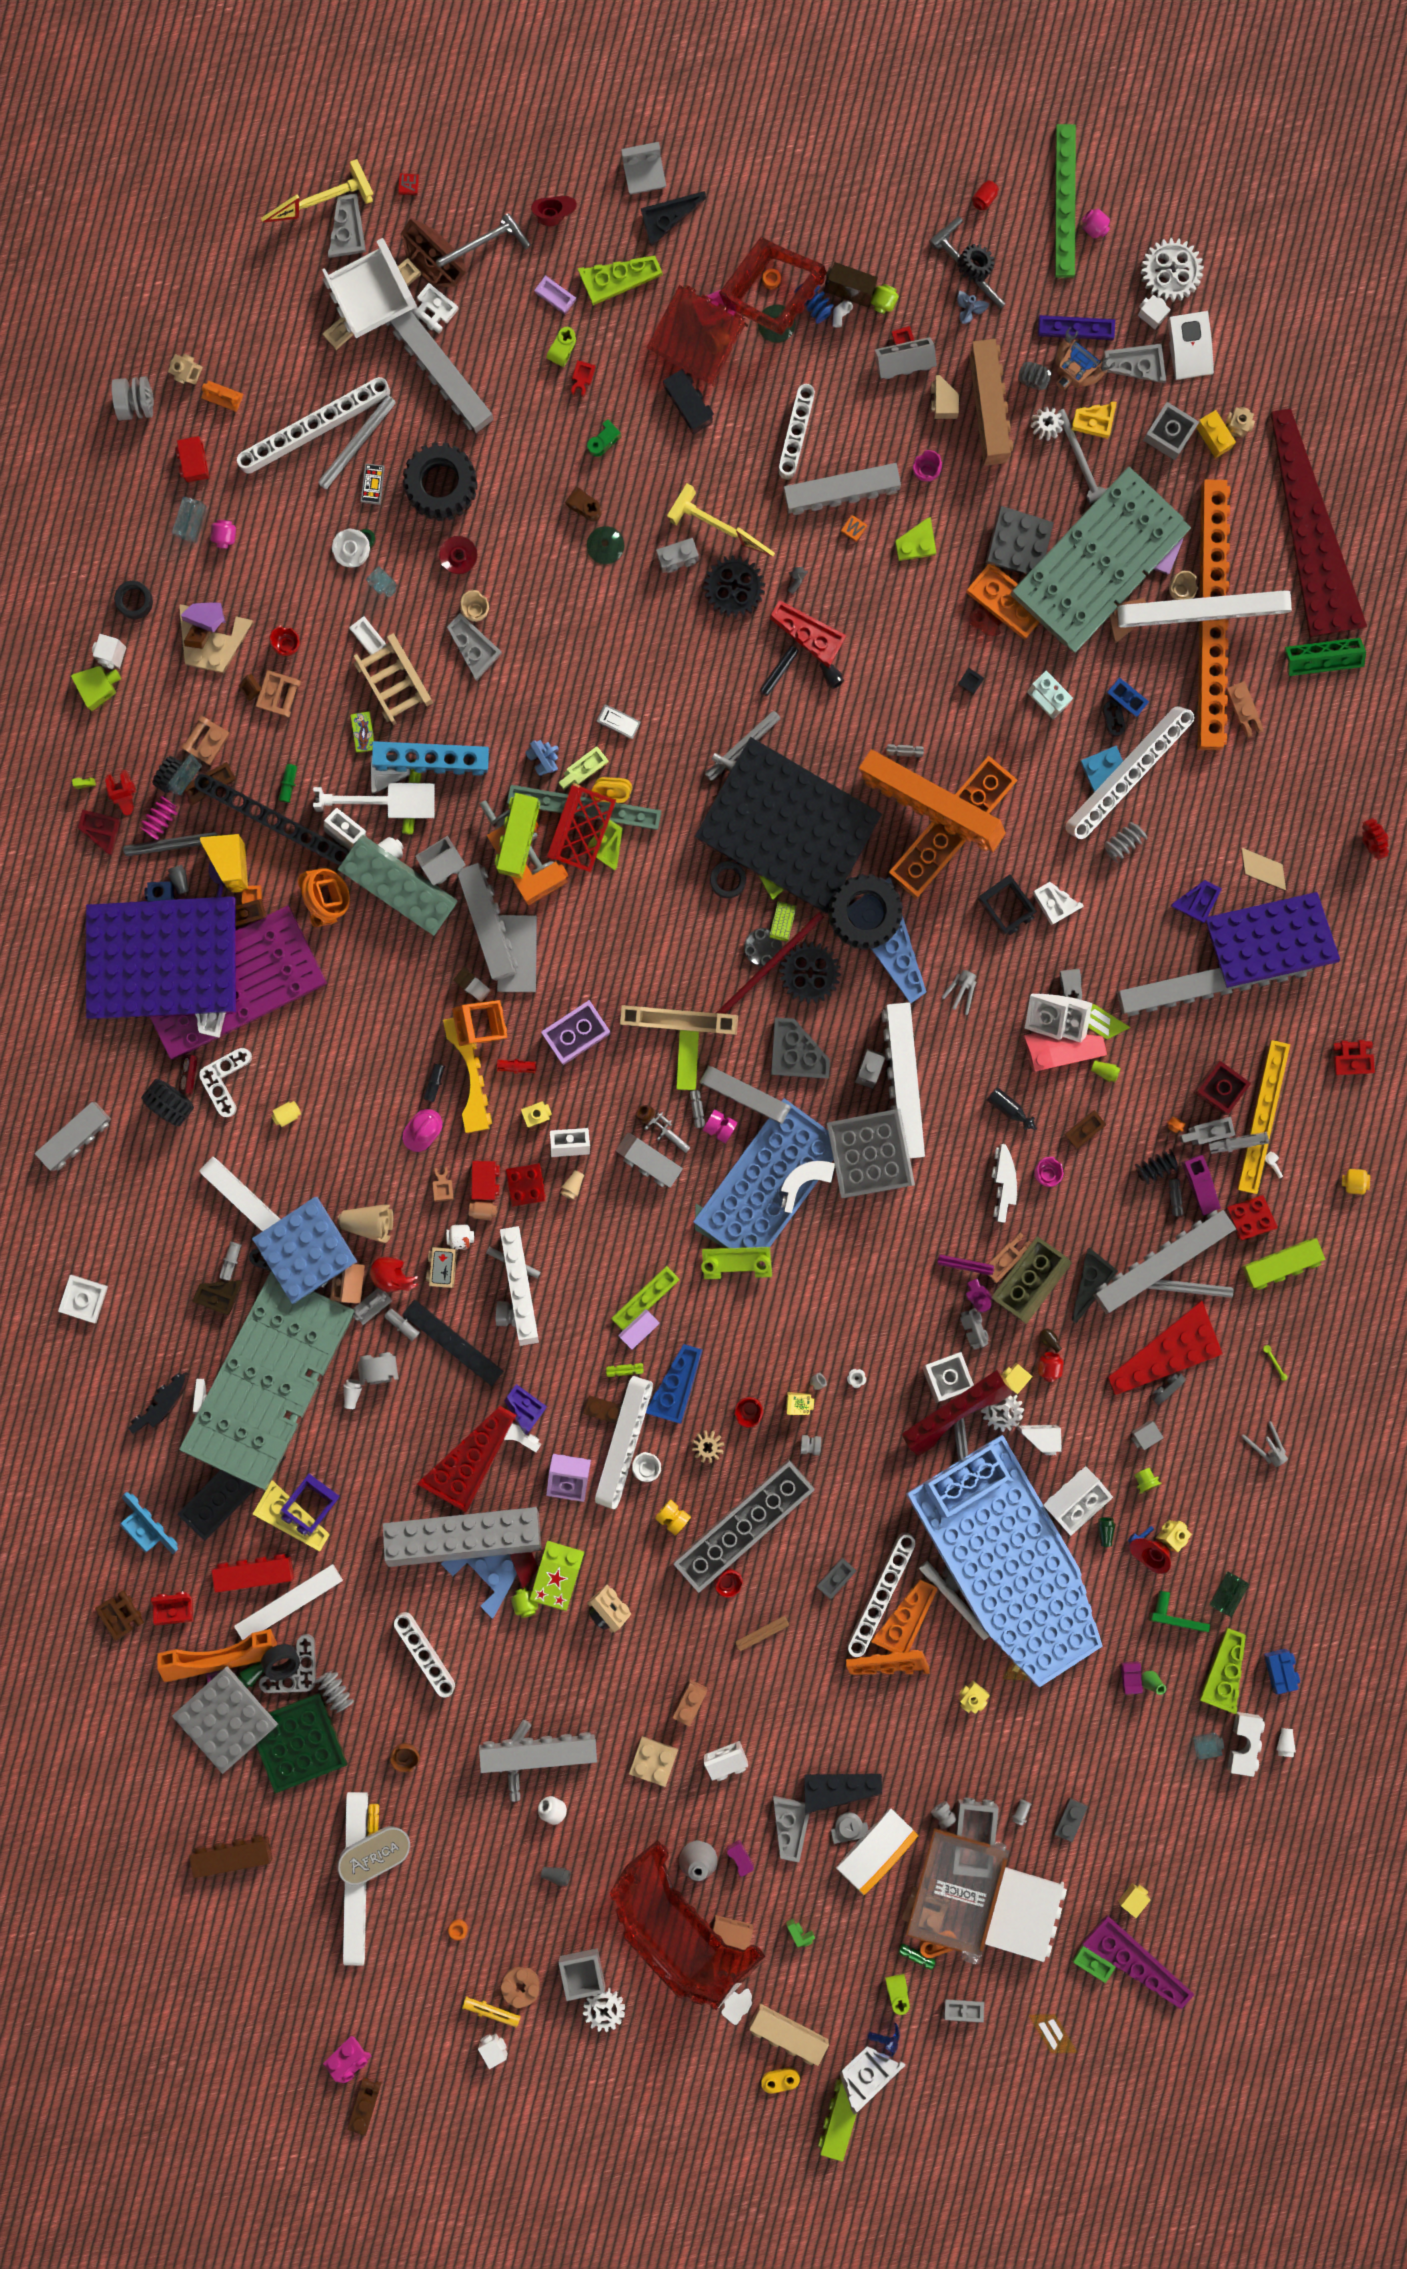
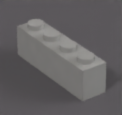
M91 1102L35 1154L50 1171H59L66 1165L65 1161L69 1157H75L81 1151L79 1149L81 1146L91 1143L95 1139L94 1135L98 1131H104L109 1126L108 1122L112 1119L96 1102Z

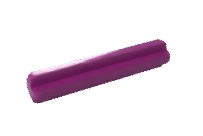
M939 1255L938 1265L987 1275H993L994 1266L990 1264Z

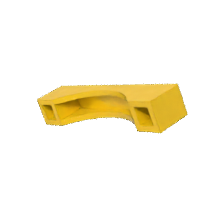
M454 1018L445 1019L443 1022L446 1037L462 1054L470 1074V1095L462 1113L465 1132L472 1133L490 1129L489 1125L492 1124L491 1114L486 1112L485 1107L488 1105L487 1095H483L482 1087H485L483 1075L479 1076L478 1068H481L479 1056L475 1057L474 1049H477V1044L459 1046Z

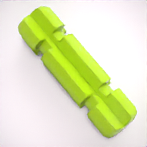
M642 1363L606 1367L607 1377L633 1375V1373L642 1374L644 1372Z

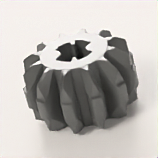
M1024 362L1019 370L1018 380L1027 387L1044 390L1050 382L1051 372L1046 367L1037 363Z

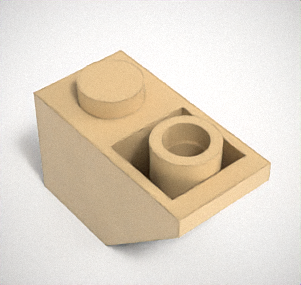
M936 375L934 382H931V394H934V401H931V412H934V419H957L959 414V394L940 375Z

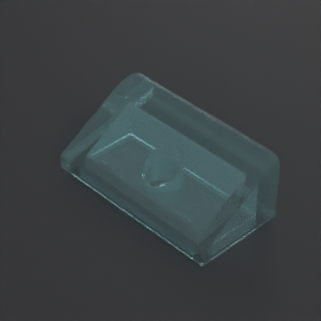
M189 754L169 781L168 785L172 793L181 795L202 767L192 754Z

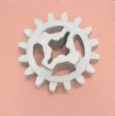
M1014 1395L1013 1397L1008 1396L998 1404L984 1407L981 1410L982 1413H986L983 1419L989 1420L988 1426L994 1424V1430L1001 1427V1431L1004 1432L1007 1427L1010 1431L1014 1426L1017 1427L1020 1423L1019 1421L1023 1418L1021 1414L1024 1408H1019L1022 1401L1017 1402V1395Z
M610 1988L603 1994L587 1997L588 2002H584L583 2007L586 2009L583 2010V2015L587 2016L585 2021L586 2023L592 2022L591 2028L598 2026V2032L601 2031V2028L608 2032L610 2026L614 2030L616 2028L615 2023L621 2024L622 2020L619 2017L622 2018L625 2015V2012L622 2011L625 2009V2004H620L623 1998H617V1991L613 1994L610 1993ZM614 2003L617 2007V2013L612 2009ZM591 2007L596 2011L595 2016L592 2014ZM608 2008L607 2011L601 2012V2009Z

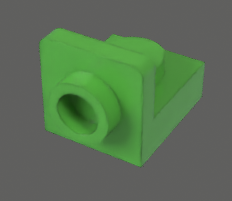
M794 1919L786 1922L797 1947H806L815 1939L813 1931L801 1935L804 1931L800 1923H795Z

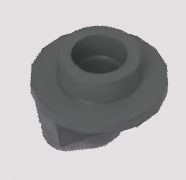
M804 567L792 568L793 571L789 572V575L795 579L788 588V591L792 594L795 593L804 577L808 574V571H804Z

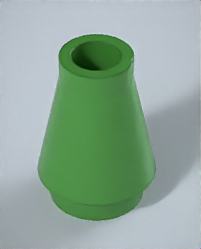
M1146 1671L1142 1674L1141 1680L1144 1688L1158 1695L1166 1692V1686L1156 1672Z

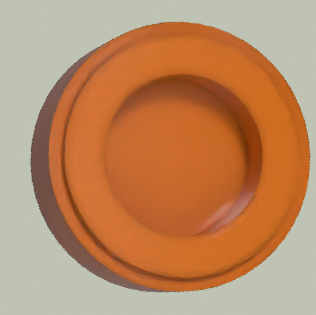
M768 269L763 273L762 283L764 287L770 290L779 287L781 274L778 270Z
M461 1919L452 1921L448 1928V1934L453 1940H462L468 1932L466 1922Z

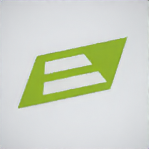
M1092 1004L1088 1028L1105 1039H1109L1131 1028L1100 1007Z

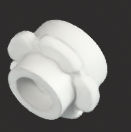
M861 1369L851 1370L847 1377L848 1383L854 1388L864 1385L866 1382L864 1371Z

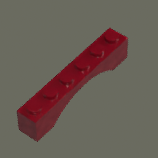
M996 1370L902 1433V1436L909 1449L919 1457L934 1447L939 1438L960 1419L981 1408L998 1404L1014 1392L1006 1378Z

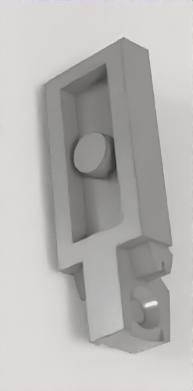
M1231 1117L1192 1126V1128H1188L1189 1133L1179 1137L1181 1143L1192 1141V1145H1200L1235 1136Z

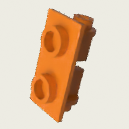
M208 381L207 384L204 383L202 385V391L204 392L201 399L237 412L244 394Z

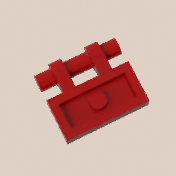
M1363 1039L1357 1042H1348L1343 1040L1340 1043H1333V1050L1341 1051V1056H1334L1335 1075L1375 1073L1374 1054H1366V1049L1373 1048L1372 1041H1365ZM1358 1049V1055H1349V1050Z

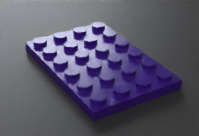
M1318 892L1209 916L1205 921L1226 988L1340 961Z

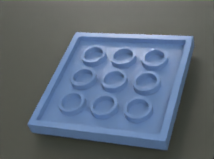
M318 1197L312 1198L252 1238L292 1304L357 1263V1260Z

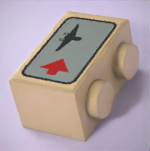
M432 1247V1251H429L428 1262H431V1270H427L426 1276L429 1286L454 1287L456 1249Z

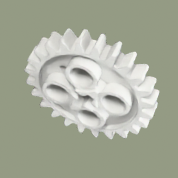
M1170 238L1168 244L1163 239L1161 246L1155 243L1154 249L1149 248V254L1144 256L1146 261H1143L1141 264L1144 267L1141 270V274L1145 275L1142 282L1148 281L1145 288H1152L1151 295L1157 292V297L1164 296L1165 302L1168 297H1171V301L1174 302L1176 297L1182 301L1183 294L1188 298L1190 291L1195 292V286L1200 284L1198 279L1203 277V274L1200 272L1204 266L1199 265L1202 262V258H1196L1199 251L1192 252L1194 246L1188 248L1187 241L1182 245L1180 244V239L1174 243L1173 239ZM1182 257L1185 263L1178 262L1177 258ZM1158 259H1165L1166 264L1159 263ZM1178 276L1185 277L1186 282L1179 281ZM1159 277L1166 278L1167 283L1160 282Z

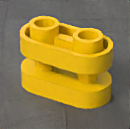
M601 777L596 780L592 791L616 799V803H623L627 801L631 794L632 784L624 778Z

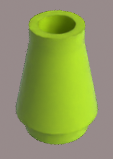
M1096 1060L1091 1068L1092 1072H1095L1108 1082H1116L1121 1070L1115 1064L1098 1062Z

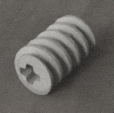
M1130 822L1128 823V828L1123 827L1122 833L1117 832L1116 837L1112 836L1110 842L1106 841L1104 843V847L1108 855L1118 863L1117 856L1123 859V851L1129 854V846L1135 849L1134 842L1142 844L1140 838L1142 837L1147 840L1148 837L1137 824Z
M331 1670L317 1678L314 1683H322L318 1690H326L322 1697L329 1696L326 1704L333 1703L330 1710L336 1709V1713L350 1706L354 1700H347L350 1693H343L346 1686H339L342 1679L335 1680L338 1672L331 1673L333 1671Z

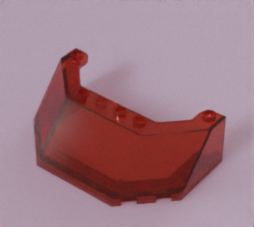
M657 1840L625 1866L610 1891L611 1899L616 1901L618 1907L615 1911L619 1923H623L625 1928L623 1932L624 1938L678 1998L684 1999L688 1997L693 2003L699 2005L706 2003L712 2009L717 2010L752 1974L766 1956L758 1946L749 1945L743 1950L724 1943L722 1937L711 1929L708 1922L703 1920L695 1908L689 1905L682 1894L672 1886L665 1864L669 1857L668 1849Z

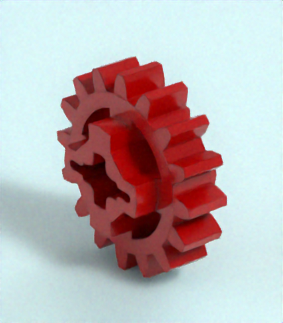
M1374 818L1362 822L1364 830L1362 832V841L1369 853L1373 854L1377 860L1389 856L1387 848L1389 847V838L1382 825L1377 824V820H1374Z

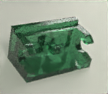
M1227 1571L1209 1605L1232 1618L1250 1584Z

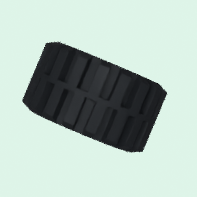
M155 1079L141 1097L143 1103L150 1110L175 1126H181L194 1109L192 1102L187 1097L160 1079Z

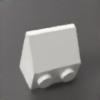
M1057 1425L1017 1426V1430L1045 1455H1056V1452H1061V1428Z
M740 1741L704 1755V1765L712 1781L715 1779L717 1781L724 1780L728 1777V1774L733 1772L739 1774L748 1767V1761Z

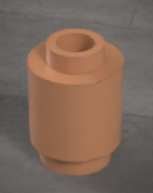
M470 1201L469 1216H472L473 1219L492 1221V1218L496 1217L497 1206H494L493 1201Z

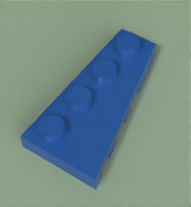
M683 1344L647 1407V1414L682 1423L703 1349Z

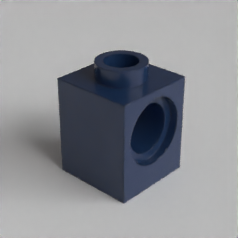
M147 882L144 894L148 902L175 900L172 882ZM158 888H162L163 895L157 898L155 891Z

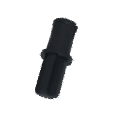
M436 1063L433 1064L430 1078L427 1079L428 1085L424 1095V1099L430 1102L435 1101L439 1085H442L440 1082L445 1066Z

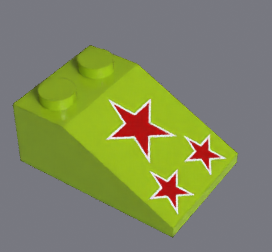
M547 1541L530 1601L567 1612L584 1551Z

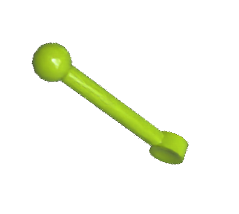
M1265 1345L1263 1351L1269 1355L1280 1374V1379L1286 1381L1288 1377L1283 1373L1272 1355L1271 1347Z

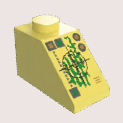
M787 1392L786 1413L788 1415H808L810 1410L814 1409V1399L811 1398L810 1394Z

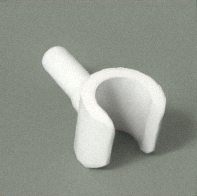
M1270 1151L1266 1155L1265 1161L1272 1166L1278 1178H1282L1283 1175L1275 1163L1279 1157Z

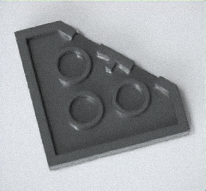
M775 1017L771 1075L829 1079V1057L818 1047L795 1019Z

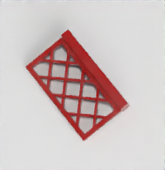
M576 783L572 784L547 857L591 872L616 799L581 787V785ZM583 792L589 794L593 800L592 803L583 806L581 801ZM602 800L611 802L609 810L602 813L597 803ZM595 804L599 815L589 818L585 808ZM582 810L587 820L577 824L574 818L575 813ZM601 817L603 827L595 831L591 820ZM588 822L592 833L583 837L579 826ZM576 828L580 838L571 842L568 833ZM594 835L597 844L589 849L585 838ZM582 840L586 851L576 854L572 844ZM570 846L574 854L569 859L560 856L563 848ZM588 853L591 859L589 867L581 864L578 857Z

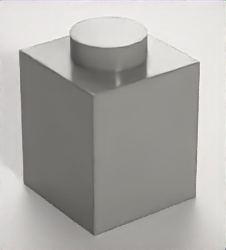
M1152 1420L1131 1432L1134 1436L1131 1438L1137 1448L1140 1447L1143 1450L1164 1438Z

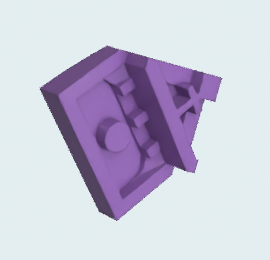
M221 603L192 604L181 615L183 621L213 633L221 623H226Z

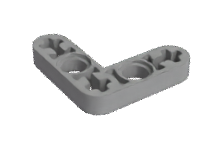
M304 1634L297 1640L296 1649L300 1659V1666L297 1673L288 1677L292 1679L293 1686L286 1688L283 1685V1680H279L278 1684H273L268 1688L267 1685H264V1682L269 1679L265 1675L259 1682L260 1689L263 1692H307L314 1688L316 1685L314 1683L316 1680V1655L313 1636ZM304 1638L307 1639V1642L311 1643L307 1646V1652L311 1651V1654L305 1653L301 1655V1652L305 1651V1646L301 1645ZM305 1657L309 1658L312 1662L309 1668H305L301 1664V1660ZM301 1671H312V1673L308 1674V1680L312 1681L308 1687H306L305 1683H302L306 1678V1673L301 1674Z

